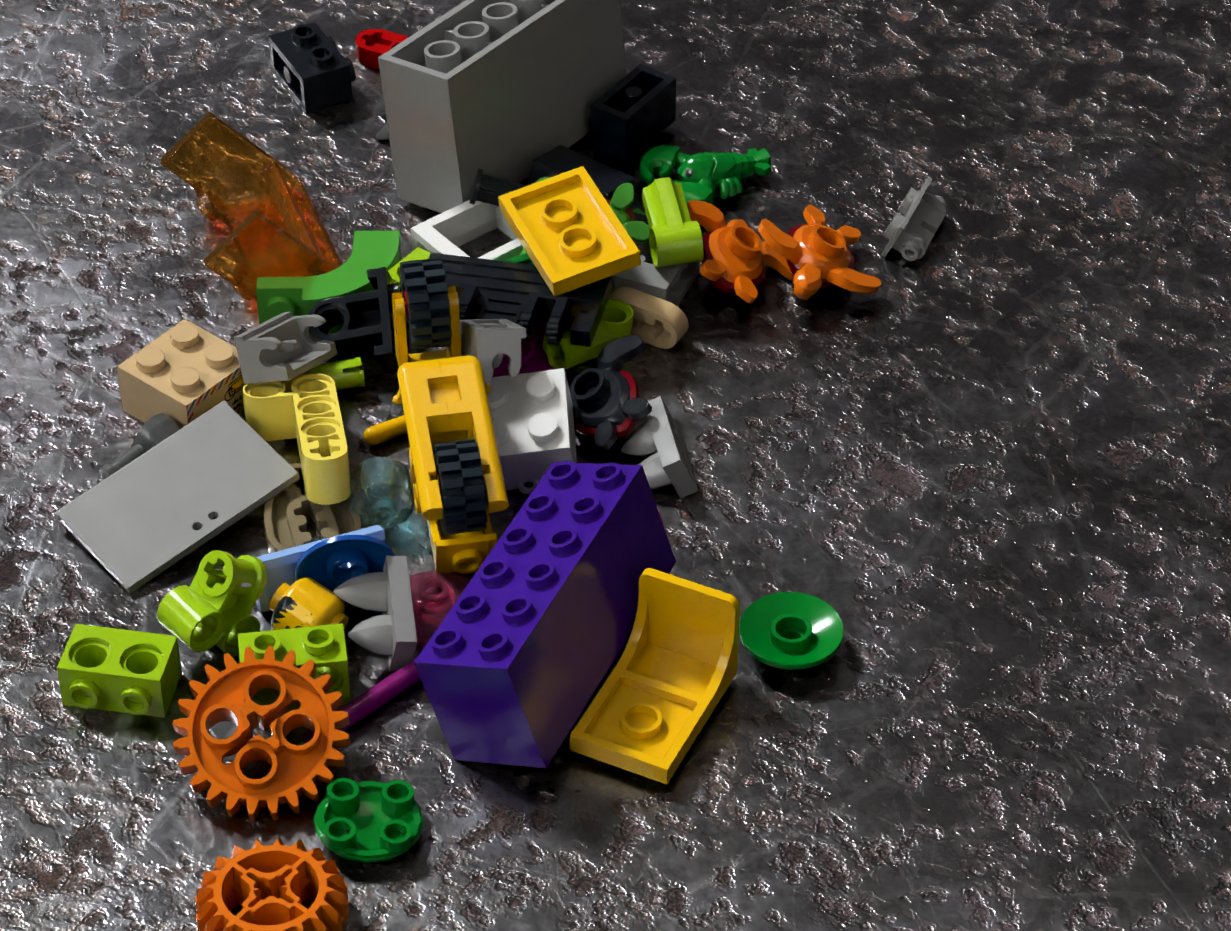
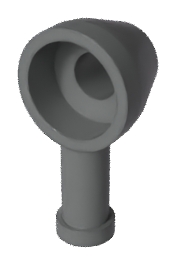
M160 413L150 418L138 431L133 446L111 464H105L100 468L102 478L106 479L180 430L179 425L165 413Z

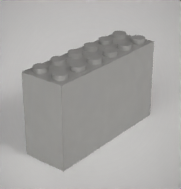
M465 0L379 56L378 62L397 197L416 204L421 208L443 213L470 200L478 168L483 169L482 174L520 183L529 177L533 159L559 145L569 148L591 132L588 124L590 105L627 75L620 0Z

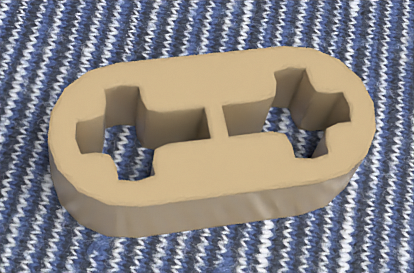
M626 286L618 287L610 295L609 299L623 301L633 309L634 317L631 335L640 337L645 343L658 348L669 349L688 331L689 324L685 313L671 302Z

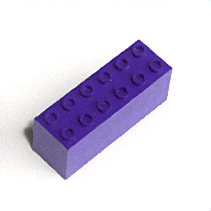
M571 461L553 462L414 661L454 760L537 768L548 767L631 635L638 607L639 577L646 568H653L669 574L676 563L642 465L574 463Z

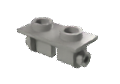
M928 177L919 191L911 187L897 210L904 215L902 216L897 212L883 236L889 239L881 254L883 258L886 257L891 248L901 253L903 258L908 261L920 259L925 255L935 232L948 213L945 199L927 191L932 181L931 177Z

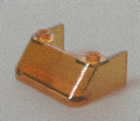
M210 111L160 159L163 167L194 188L198 197L196 206L205 217L211 221L219 219L227 225L231 234L203 261L205 266L229 281L235 291L245 300L250 301L253 298L257 300V277L317 276L333 271L343 265L301 181L287 167Z

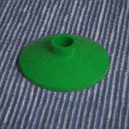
M779 592L759 598L747 607L740 619L739 635L747 652L760 662L780 669L798 670L820 665L835 655L842 644L843 623L837 611L818 597L800 592Z

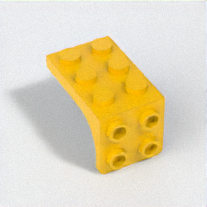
M646 568L639 577L637 613L626 648L619 662L569 735L570 751L667 785L737 674L739 600L735 596L653 568Z

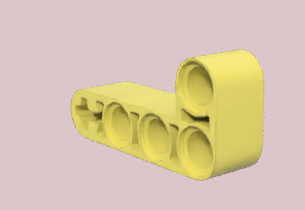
M319 373L302 374L289 381L250 383L243 386L245 422L265 441L297 439L305 492L308 500L316 504L331 505L349 498L351 495L348 446L333 378Z

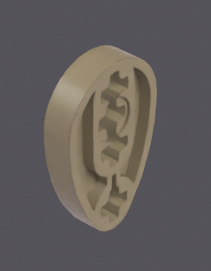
M301 463L290 464L298 472L300 479L265 502L264 525L268 554L311 543L312 537L307 530V518H312L316 523L317 534L321 540L362 529L361 518L350 497L345 501L331 505L316 504L308 500ZM296 486H302L305 495H301L299 487Z

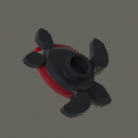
M635 335L625 336L608 343L598 356L597 368L578 365L570 368L568 372L567 382L573 403L574 429L580 434L594 437L596 445L603 451L609 450L618 437L630 433L636 421L641 420L652 411L651 404L646 399L639 397V389L632 375L627 371H620L626 362L646 349V343Z

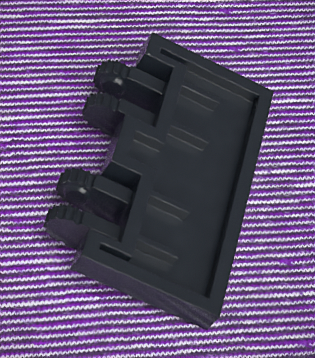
M431 253L429 259L441 258L447 287L456 286L460 320H510L526 328V338H521V341H531L536 327H545L548 344L560 345L565 331L569 330L571 345L591 347L613 290L612 276L554 296L535 265Z

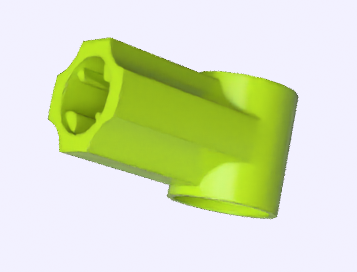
M670 177L655 179L652 184L642 190V201L650 227L649 245L654 266L658 268L701 262L704 253L701 229L697 220L691 221L681 183L672 181Z
M609 299L591 347L571 345L569 330L565 331L560 345L548 344L546 335H544L543 350L546 352L549 364L554 369L564 368L566 370L591 359H598L601 350L608 343L625 336H631L634 317L633 309L623 301Z

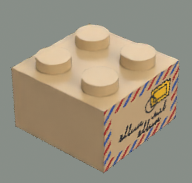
M186 319L180 321L117 366L122 410L144 423L157 414L165 413L181 429L222 401H227L229 406L238 415L244 411L242 390L246 384L243 381L236 347Z

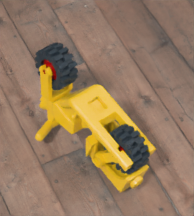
M441 258L400 262V286L402 292L392 293L395 351L399 366L397 372L399 390L392 400L394 404L403 405L404 415L368 427L363 433V438L367 444L372 446L408 434L411 489H413L415 509L417 514L422 513V517L427 520L436 573L457 572L469 574L478 571L497 543V535L493 533L489 513L503 511L509 506L487 395L491 392L492 388L485 382L482 365L478 358L471 355L462 356L458 293L456 292V286L447 287ZM407 340L410 350L448 346V348L440 351L408 354Z

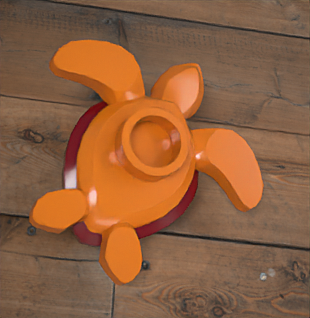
M698 200L687 202L691 220H697L708 231L702 237L704 253L700 272L704 277L708 278L717 290L724 293H736L747 303H753L758 295L756 286L766 276V269L763 265L772 267L785 278L793 281L794 275L788 266L786 258L774 251L766 241L762 242L759 235L748 227L744 220L733 219L726 224L723 213L714 205Z
M811 204L803 211V216L808 224L796 225L790 229L788 234L766 218L758 225V232L768 245L786 258L788 266L794 275L792 292L798 298L808 300L820 288L834 285L857 293L870 294L876 293L881 286L880 279L853 270L855 260L847 245L855 244L859 241L861 232L857 228L844 225L834 230L831 227L825 226L824 213Z

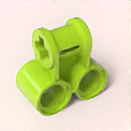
M215 550L209 552L201 560L198 571L190 586H178L164 596L157 610L159 623L195 652H205L216 645L224 653H229L232 657L239 656L238 634L260 631V622L251 614V611L267 583V571L264 563L252 555H241L238 558H234L226 551ZM216 565L224 566L223 570L214 569ZM248 583L251 584V586L243 587L241 586V584Z

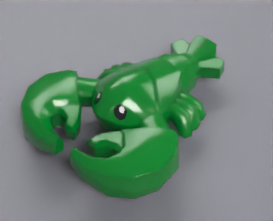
M661 145L650 149L642 156L639 176L644 183L650 185L655 180L654 175H659V178H672L675 169H677L681 181L674 182L681 183L686 203L698 200L711 204L715 197L720 196L722 199H727L743 191L740 182L742 178L748 177L752 173L762 176L771 174V156L765 148L759 151L756 148L748 149L747 155L736 152L710 153L708 151L688 155L681 152V148L678 146Z

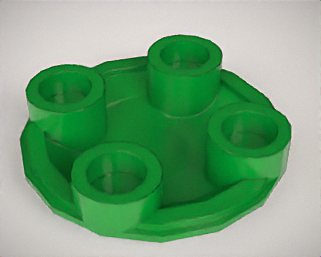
M338 778L328 784L326 797L319 803L316 810L314 825L317 837L328 850L345 859L368 863L387 861L406 853L419 840L424 820L421 807L414 800V788L405 781L393 780L388 783L376 781L355 782L349 778Z

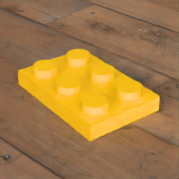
M584 166L498 196L500 211L554 296L641 265L639 249Z

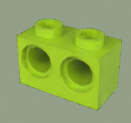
M75 623L57 666L63 705L165 718L182 674L177 636Z
M343 623L238 634L240 663L244 662L246 647H251L256 660L264 658L268 646H273L276 661L281 662L286 654L293 650L296 654L297 668L302 667L312 659L315 661L316 666L313 679L329 674L332 686L327 693L341 691L344 702L341 706L351 702ZM263 688L256 692L252 701L259 705H270L279 698L280 693L272 688ZM293 703L288 707L287 711L299 709L301 705Z

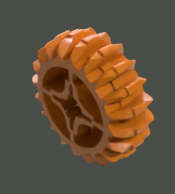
M278 836L273 845L263 846L256 838L253 847L249 850H244L234 845L233 853L231 854L232 859L216 857L214 870L203 872L201 888L197 889L195 904L198 931H344V924L347 923V917L349 916L347 884L344 882L343 876L340 875L335 860H326L320 847L307 851L301 839L291 846H285L280 836ZM308 897L314 901L309 909L302 905V902ZM238 904L242 906V910L235 916L231 911Z

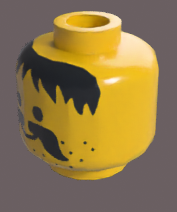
M303 577L295 581L291 586L283 583L276 590L269 603V609L273 611L271 619L272 630L343 623L345 631L349 621V617L344 614V600L310 577Z

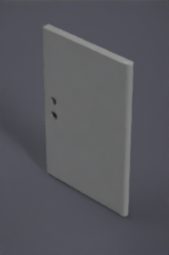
M222 401L54 512V517L131 594L300 478L298 472L229 406L227 401Z

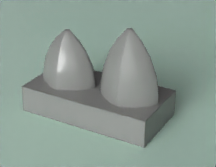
M659 396L648 401L652 406L651 413L647 415L648 420L631 433L622 446L621 451L622 453L635 456L651 455L639 464L643 466L650 489H659L672 484L682 499L699 490L679 427L663 399Z
M386 556L382 572L366 573L353 577L335 588L333 593L353 606L382 612V615L373 616L356 625L349 632L348 637L366 650L387 655L389 671H397L413 660L417 645V635L407 556Z

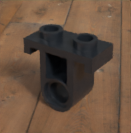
M386 267L367 270L368 280L374 290L328 298L319 301L311 308L308 315L322 316L325 318L326 323L318 327L310 326L308 331L315 342L321 340L335 342L337 355L333 356L332 359L344 360L374 354L386 374L398 372L392 293L402 291L400 282L395 283ZM344 324L337 333L328 334L329 330L335 325ZM407 340V349H408V352H409V349H410V348H409V344H408V340Z

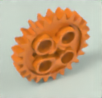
M268 646L264 658L256 660L251 647H246L244 662L238 664L229 653L224 654L226 669L219 672L213 666L207 664L204 667L209 682L206 685L195 680L189 682L190 690L196 699H179L178 701L180 711L188 716V718L173 720L174 731L186 736L173 742L176 754L188 755L178 763L182 775L196 773L190 781L191 789L194 793L210 787L206 800L211 808L225 798L226 811L229 817H233L241 805L247 806L250 821L255 822L260 807H268L272 819L278 820L280 805L285 803L295 814L300 813L298 797L304 794L310 800L318 802L319 795L315 784L320 782L328 785L334 780V775L328 769V766H345L344 755L334 749L350 746L349 734L338 730L350 724L348 712L335 711L344 703L341 691L327 693L332 686L329 674L313 679L316 666L315 661L312 659L302 667L297 668L296 654L293 650H290L281 662L276 661L273 646ZM263 688H272L280 693L279 698L270 705H259L252 701L256 692ZM293 703L301 705L299 709L287 712L288 707ZM229 721L238 726L235 733L226 739H217L210 735L213 726L219 722ZM256 727H259L264 732L271 730L272 736L266 740L259 734L253 737L252 730ZM298 727H305L312 730L314 736L304 745H294L286 740L289 732ZM236 754L235 760L231 763L225 764L222 762L224 757ZM254 761H265L272 766L270 772L261 779H250L243 774L248 764Z

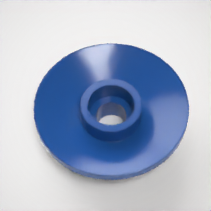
M365 535L337 536L315 544L301 556L296 566V580L310 577L333 592L335 588L353 577L366 573L382 572L386 556L397 555L387 543L374 537Z

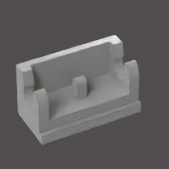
M283 312L234 337L244 384L289 381L337 355L335 342L328 340L315 342L308 334L310 326L318 327L326 323L325 318L315 314L292 316V312Z
M507 319L460 320L462 356L471 355L478 358L482 365L485 382L491 383L493 367H499L503 354H506L509 358V366L507 368L509 376L516 377L521 368V338H526V328Z

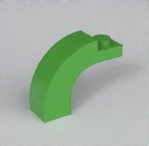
M354 231L353 249L349 259L337 269L325 274L308 277H257L256 295L259 324L283 312H292V316L308 315L314 305L328 298L374 290L368 280L367 270L386 267L389 270L402 260L400 231ZM344 324L335 325L329 330L328 334L338 332Z

